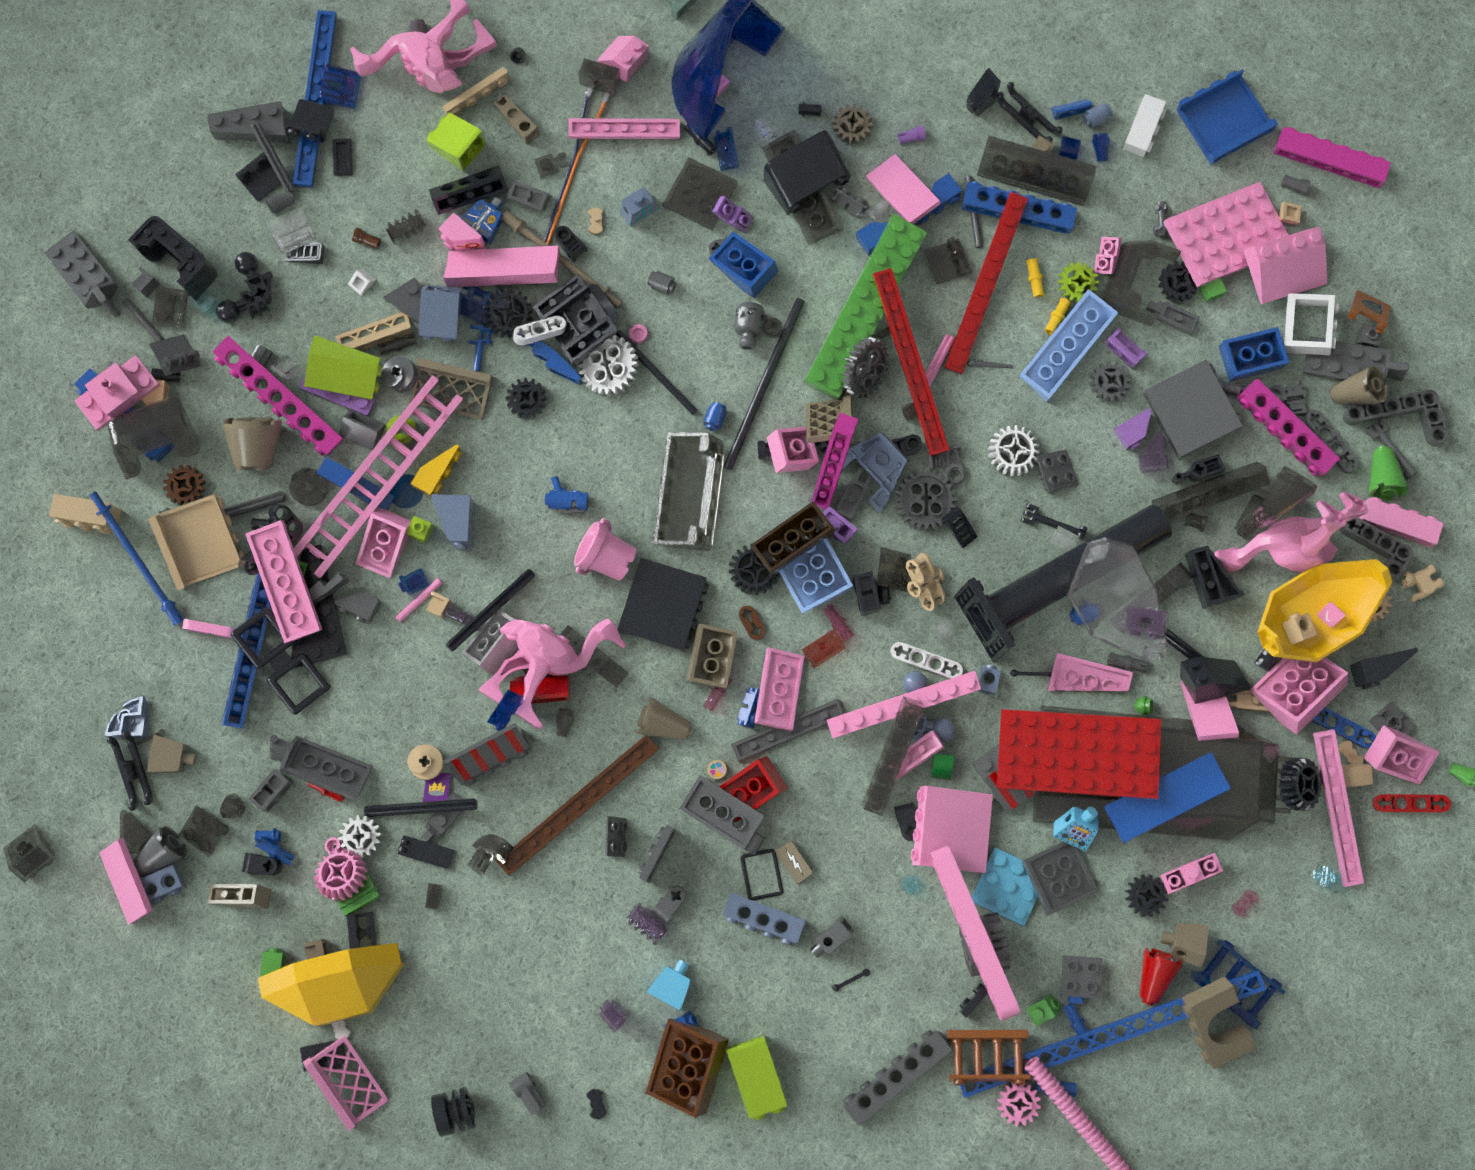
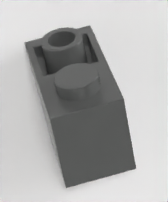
M362 591L337 599L334 602L339 607L338 611L346 615L350 612L356 615L355 619L362 623H365L366 620L372 622L382 603L380 600Z

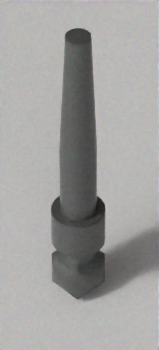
M975 359L968 360V366L1013 368V365L986 362L978 359L977 361Z

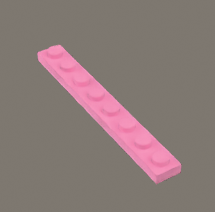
M972 671L827 719V723L834 739L979 691L981 686L976 672Z
M1331 729L1313 733L1342 886L1348 887L1363 884V874L1335 730Z

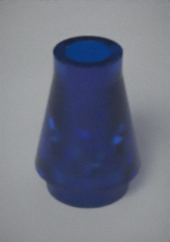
M1108 133L1094 134L1091 141L1097 162L1107 161L1110 142Z

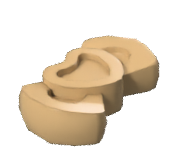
M594 207L587 212L591 217V226L588 228V232L593 235H599L604 230L602 227L603 211L600 208Z
M1351 741L1340 743L1338 747L1339 752L1346 757L1350 765L1363 764L1364 757L1358 755L1357 751L1352 749Z

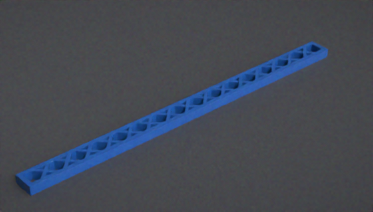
M1259 970L1228 980L1232 985L1235 984L1240 987L1237 993L1238 1000L1266 990ZM1256 976L1259 987L1254 989L1246 987L1249 978ZM1180 997L1022 1054V1059L1027 1058L1031 1060L1034 1055L1040 1058L1041 1053L1047 1052L1052 1056L1049 1062L1044 1063V1067L1049 1068L1189 1017L1186 1016L1183 1010L1181 1015L1178 1016L1170 1013L1174 1005L1184 1006L1182 1003L1183 999ZM1157 1011L1165 1014L1162 1022L1159 1023L1151 1020ZM1138 1018L1146 1021L1142 1029L1133 1027L1135 1020ZM1118 1025L1127 1027L1123 1036L1114 1034ZM1101 1031L1108 1034L1106 1041L1103 1043L1095 1040L1097 1034ZM1082 1038L1090 1041L1087 1048L1083 1050L1076 1047L1079 1039ZM1066 1045L1071 1048L1067 1056L1057 1054L1060 1046ZM1014 1057L1003 1061V1067L1007 1065L1013 1067L1014 1071L1012 1074H1015ZM995 1064L983 1068V1075L987 1072L995 1075ZM1023 1069V1074H1029V1071ZM975 1071L965 1075H975ZM977 1082L974 1089L967 1092L964 1085H960L964 1098L1008 1082Z

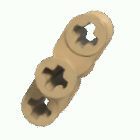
M920 553L916 559L907 561L906 569L912 580L907 585L910 595L919 597L921 605L927 611H932L936 605L945 603L946 595L940 584L945 579L943 571L939 567H933L931 559L925 553Z

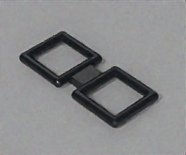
M264 607L233 630L230 635L257 669H261L268 663L272 666L275 673L267 679L268 684L291 713L297 715L330 689V685L304 653H300L291 659L285 650L293 645L294 641L282 642L259 660L240 635L266 617L282 637L275 615L268 607ZM302 662L321 687L295 705L277 681Z

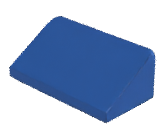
M1084 99L1051 107L1055 120L1085 113L1086 110L1091 108L1092 101Z

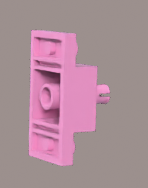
M135 355L121 366L115 362L85 385L88 391L74 401L94 428L100 431L160 385L139 357Z

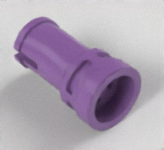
M923 125L913 128V130L897 133L900 145L915 140H926Z

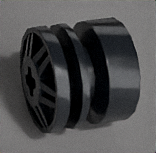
M466 1087L460 1088L459 1094L456 1089L452 1090V1100H449L446 1092L431 1096L433 1118L440 1137L454 1134L456 1123L461 1132L465 1131V1122L468 1129L475 1128V1108Z

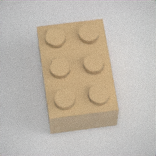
M54 494L49 516L55 519V523L62 524L61 526L66 528L77 526L85 531L95 529L99 530V533L109 535L111 532H114L102 514L96 515L100 510L93 500ZM104 502L106 507L112 506L109 511L119 525L122 510L111 503Z

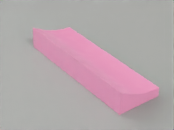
M558 246L449 251L443 279L447 287L558 283L560 249Z

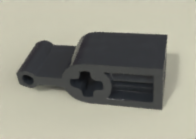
M1217 454L1194 462L1187 469V472L1177 473L1171 480L1174 484L1186 478L1197 482L1221 474L1225 468L1220 455ZM1193 470H1200L1201 473H1194Z

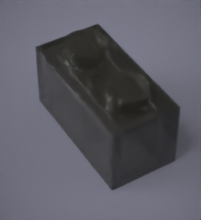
M428 883L425 908L439 909L442 891L441 884Z

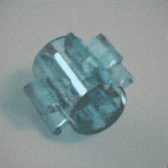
M1319 865V870H1313L1312 879L1317 880V886L1332 888V883L1338 882L1339 874L1334 873V868Z

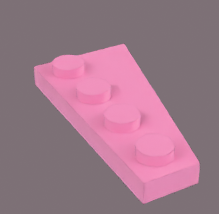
M1057 653L1048 691H1129L1133 672Z

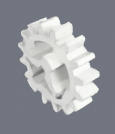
M360 815L356 816V820L350 817L349 824L343 823L345 829L339 830L343 836L339 837L338 840L344 842L340 847L347 848V853L350 850L355 851L354 855L359 853L361 858H364V853L371 856L370 850L377 851L376 843L381 844L378 837L382 836V833L377 832L380 826H374V819L368 822V816H364L363 820ZM364 824L369 826L372 832L366 831ZM354 826V830L351 832V834H348L350 829ZM359 832L361 834H364V838H361V842L359 839H356V836L359 835ZM370 839H372V842H371L370 845L366 848V843H367ZM349 842L355 843L357 849H354Z

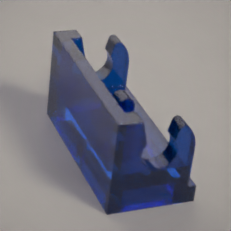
M727 127L725 132L717 130L714 140L717 147L720 171L737 169L738 157L732 127Z

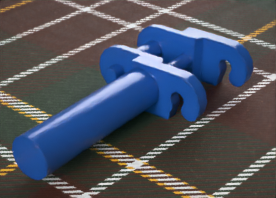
M470 325L471 329L480 330L478 340H474V342L468 340V344L476 345L473 371L480 372L483 343H486V345L492 344L490 337L494 330H488L484 325ZM483 332H487L486 339H482Z

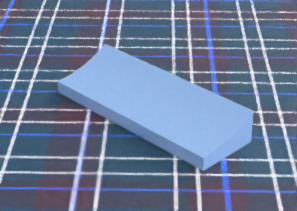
M1088 289L1018 377L1025 381L1047 402L1118 312Z

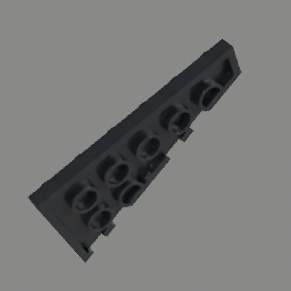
M321 544L314 546L323 553ZM305 548L301 552V561L308 564L304 580L309 590L319 580L328 583L330 579L328 571H326L321 579L314 574L324 560L318 559L309 552L310 549ZM333 594L314 604L322 630L294 640L291 659L300 653H304L314 664L348 655ZM301 662L293 669L303 667L304 665Z

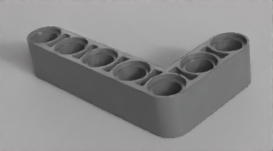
M1433 390L1389 397L1380 404H1355L1343 413V420L1346 424L1356 425L1418 412L1425 439L1429 445L1438 446L1448 438V430L1439 396ZM1424 397L1430 400V404L1424 401ZM1405 401H1409L1412 407H1408ZM1387 404L1393 407V411L1387 408ZM1368 408H1372L1375 411V415L1370 414ZM1350 412H1354L1357 419L1352 418ZM1429 415L1435 418V422L1429 419ZM1434 433H1437L1439 435L1440 440H1437L1434 437Z

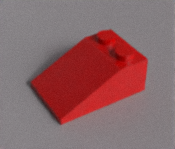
M768 756L757 759L719 786L755 810L788 789ZM737 817L734 821H735V822H738V821H740L742 818H741V817Z

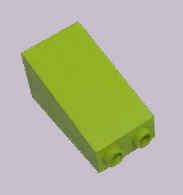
M314 335L308 356L304 386L373 399V394L378 393L380 383L376 381L377 377H381L382 366L379 365L380 358Z
M765 1035L727 1047L726 1051L749 1119L754 1118V1121L765 1118L766 1113L773 1111V1114L785 1111L784 1107L787 1106V1102Z

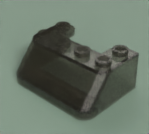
M168 397L113 417L108 424L113 453L126 480L140 474L142 467L137 456L171 443L174 444L177 453L182 457H190L198 454L200 451V442L182 402L177 397Z

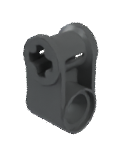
M680 886L672 887L651 912L667 924L684 901L686 896L685 890ZM679 890L681 892L680 897L682 898L673 900L672 891L677 892Z

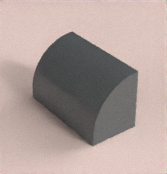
M351 409L343 416L339 435L373 450L384 431L385 424Z

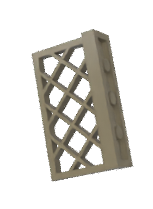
M418 358L416 364L418 378L412 388L409 403L424 386L420 380L421 371L428 372L431 377L433 374H437V379L442 376L448 378L450 384L441 389L437 383L436 386L439 391L432 395L435 397L441 393L446 400L443 403L444 405H449L453 398L448 400L443 392L452 386L460 397L471 390L475 400L466 404L463 399L462 403L464 406L453 413L483 420L494 376ZM460 380L465 381L469 387L459 393L454 385ZM479 384L486 386L484 394L477 397L473 388ZM423 400L420 404L421 406L436 409L431 404L425 403L427 402L426 400ZM475 402H478L481 407L479 415L472 414L469 406Z
M844 392L843 399L806 404L807 443L829 441L839 413L853 417L850 393ZM853 435L851 444H852V443H855L854 435Z

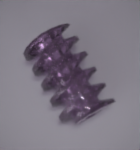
M639 903L627 917V919L629 918L628 925L631 926L635 923V931L642 928L640 935L643 936L648 933L646 940L649 941L654 938L652 945L655 946L669 929L665 930V922L659 925V917L652 920L653 912L646 915L648 908L640 910L642 904Z

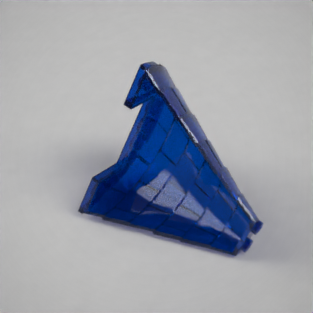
M728 0L698 33L688 41L675 62L672 75V94L676 109L680 117L682 116L688 123V127L704 140H706L725 113V108L715 102L728 48L734 39L766 56L785 30V27L774 19L756 0Z

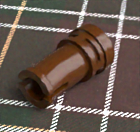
M358 227L352 235L353 242L363 243L376 250L381 243V238L370 235Z

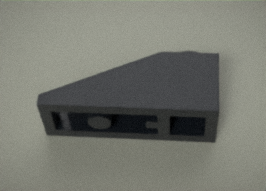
M990 68L984 72L967 97V109L977 116L995 104L1001 81Z

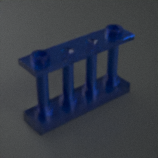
M1226 939L1224 941L1217 940L1216 944L1221 947L1219 952L1204 971H1200V973L1193 971L1190 978L1201 987L1212 983L1209 981L1211 979L1210 975L1227 953L1237 960L1225 976L1228 980L1235 978L1243 966L1251 972L1258 969L1237 953L1232 943ZM1260 970L1263 982L1269 987L1253 1008L1246 1011L1241 1007L1244 998L1239 999L1238 1003L1228 1007L1230 1011L1253 1029H1257L1261 1025V1022L1257 1020L1258 1013L1275 992L1282 995L1286 992L1281 988L1283 985L1274 978H1268ZM1256 976L1249 978L1246 987L1253 988L1257 982Z

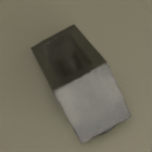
M122 810L120 812V839L123 838L130 854H139L153 834L128 810Z

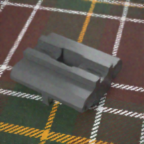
M1393 701L1388 703L1385 708L1369 721L1378 732H1380L1383 725L1390 727L1388 722L1391 719L1397 725L1394 729L1406 735L1415 727L1406 717V713H1403Z

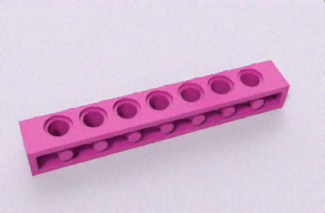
M227 336L214 349L213 353L216 355L214 359L222 367L226 364L230 368L228 372L236 379L240 377L244 381L243 385L250 392L256 391L259 394L257 398L265 405L269 403L273 407L271 411L279 418L281 416L287 419L285 423L292 430L297 428L301 432L299 436L307 443L310 441L316 445L314 449L321 456L326 454L329 457L344 441L339 434L230 336ZM233 355H238L239 361L235 364L230 363V358ZM247 368H253L254 372L251 376H244V371ZM261 381L268 382V386L265 389H259L258 384ZM275 394H282L281 401L273 402L272 398ZM290 406L296 407V413L293 415L287 414V409ZM304 419L311 421L310 426L307 428L301 427V422ZM324 432V439L317 441L315 439L316 433Z

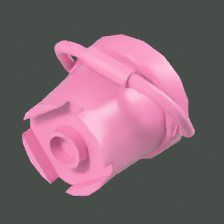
M603 518L600 522H595L582 539L574 560V564L577 567L575 571L580 575H586L593 570L620 581L629 570L627 568L629 562L632 563L634 560L636 548L613 534L610 522Z

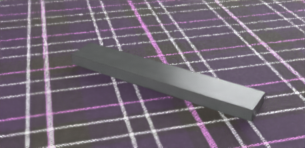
M836 699L796 716L793 731L770 727L731 745L738 762L823 727L828 724L827 719L843 715L844 712L839 700Z

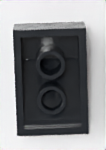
M1418 648L1360 660L1351 664L1350 669L1355 687L1362 686L1364 690L1380 685L1379 681L1388 678L1416 654Z
M1196 657L1181 661L1180 678L1195 704L1251 690V686L1237 663L1233 660Z

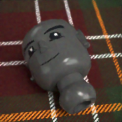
M741 303L735 311L733 326L735 332L741 336L739 346L743 350H753L756 347L755 337L762 334L764 324L767 323L765 310L758 303Z

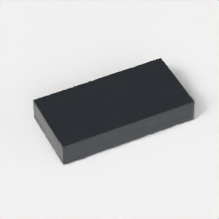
M351 138L332 139L333 175H353Z

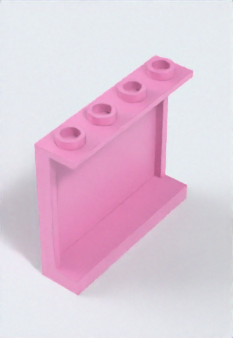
M920 786V790L917 792V801L919 802L918 809L915 812L917 823L913 833L915 844L911 853L912 865L934 867L929 853L949 846L959 870L986 873L993 795L933 786Z

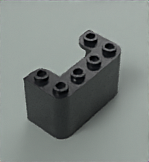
M158 216L149 217L128 239L138 252L150 262L160 261L167 253L180 263L176 268L180 278L176 282L195 301L217 278V271L206 257Z

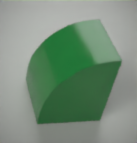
M934 754L931 778L950 780L954 756Z

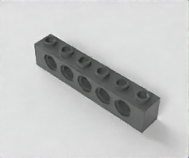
M930 1029L922 1035L923 1040L920 1043L916 1044L914 1042L906 1049L907 1053L904 1056H896L891 1061L892 1065L888 1069L884 1067L875 1074L877 1078L872 1082L867 1080L859 1087L861 1091L856 1095L851 1093L844 1099L845 1104H843V1107L858 1126L952 1051L937 1030L932 1032ZM926 1045L932 1047V1053L929 1056H923L922 1048ZM909 1058H915L917 1061V1065L913 1069H909L906 1066ZM896 1070L900 1071L901 1079L899 1081H892L891 1073ZM879 1083H883L886 1086V1090L882 1094L875 1092V1086ZM862 1096L870 1098V1104L866 1107L859 1104Z

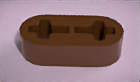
M743 606L739 611V618L748 636L752 640H761L765 635V629L753 607ZM744 610H747L748 612L752 611V622H749L747 617H742L744 615ZM752 624H755L757 629L761 628L760 636L751 634L753 632Z

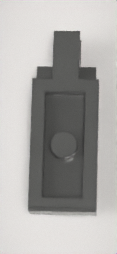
M1150 300L1145 309L1153 313V317L1158 321L1189 335L1193 334L1200 318L1169 302L1164 303L1160 301L1158 304Z
M452 792L447 799L458 800L461 798ZM463 811L434 813L425 825L427 830L421 837L426 842H429L434 835L439 838Z

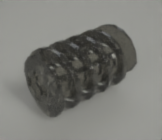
M414 209V216L410 212L407 213L408 219L402 215L401 222L397 219H394V225L387 222L388 228L386 231L394 246L397 245L396 239L403 242V235L409 239V232L414 236L417 235L416 229L421 233L423 232V226L426 227L417 209Z

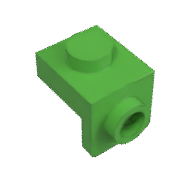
M1051 993L1044 999L1026 1008L1036 1026L1050 1020L1061 1011L1058 1000Z

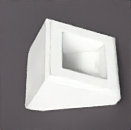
M362 268L356 270L348 285L362 296L376 279Z

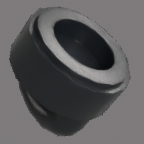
M765 440L758 441V459L764 460L766 457H770L771 452H765V448L769 447V444L765 443Z

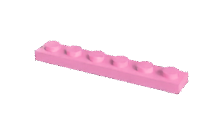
M568 118L569 139H680V119Z

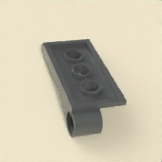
M699 775L679 809L740 848L756 855L765 840L763 836L756 832L765 816ZM704 797L711 799V805L707 808H704L701 803ZM721 807L727 809V815L724 818L718 816V810ZM737 817H741L744 821L741 828L734 826V820Z

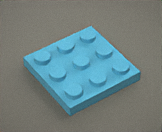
M994 847L986 864V873H982L971 898L975 904L992 912H998V915L1025 926L1038 895L1022 863L1023 860Z

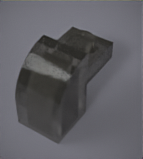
M494 834L484 835L472 845L476 852L471 857L467 866L475 873L483 876L492 860L504 864L514 847L502 837Z

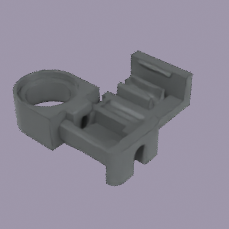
M1302 381L1295 386L1284 387L1281 384L1269 388L1271 392L1277 391L1280 394L1279 399L1289 405L1290 410L1295 411L1293 413L1296 416L1306 415L1307 410L1304 402L1306 391H1303L1304 383Z
M949 446V450L944 451L945 453L941 452L932 456L928 452L930 470H936V467L942 466V468H945V466H948L946 467V474L949 482L954 485L961 484L965 479L963 464H960L958 450L961 449L960 446ZM953 471L961 472L959 480L954 481L951 479L950 475Z

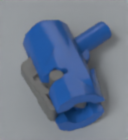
M558 476L551 478L554 490H550L549 494H545V505H548L549 509H558L560 514H577L587 511L588 492L573 489L572 491H567L561 487Z

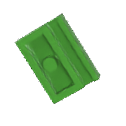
M368 872L364 874L367 880L362 881L364 887L358 888L359 893L353 892L352 898L346 896L345 901H342L340 898L337 901L345 917L380 898Z

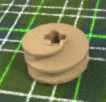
M423 744L415 747L410 752L407 763L414 776L422 780H430L436 778L441 773L444 767V758L439 749L432 745ZM425 757L430 760V764H427L426 767L422 764V760H425Z

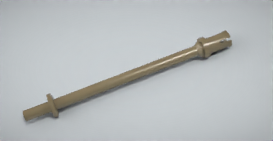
M509 210L501 217V220L512 227L515 233L524 234L539 247L550 246L529 230L523 219H518ZM559 253V263L575 275L579 274L585 283L599 285L613 305L617 308L621 306L622 301L610 293V286L602 287Z

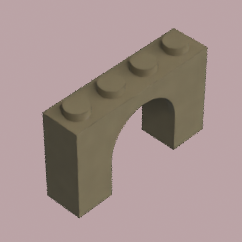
M1225 976L1182 997L1184 1006H1182L1183 1011L1191 1020L1188 1024L1192 1032L1197 1036L1194 1040L1197 1046L1202 1049L1200 1055L1205 1064L1209 1063L1213 1069H1216L1256 1049L1251 1033L1242 1023L1220 1034H1210L1208 1032L1210 1021L1218 1012L1239 1002L1234 986Z

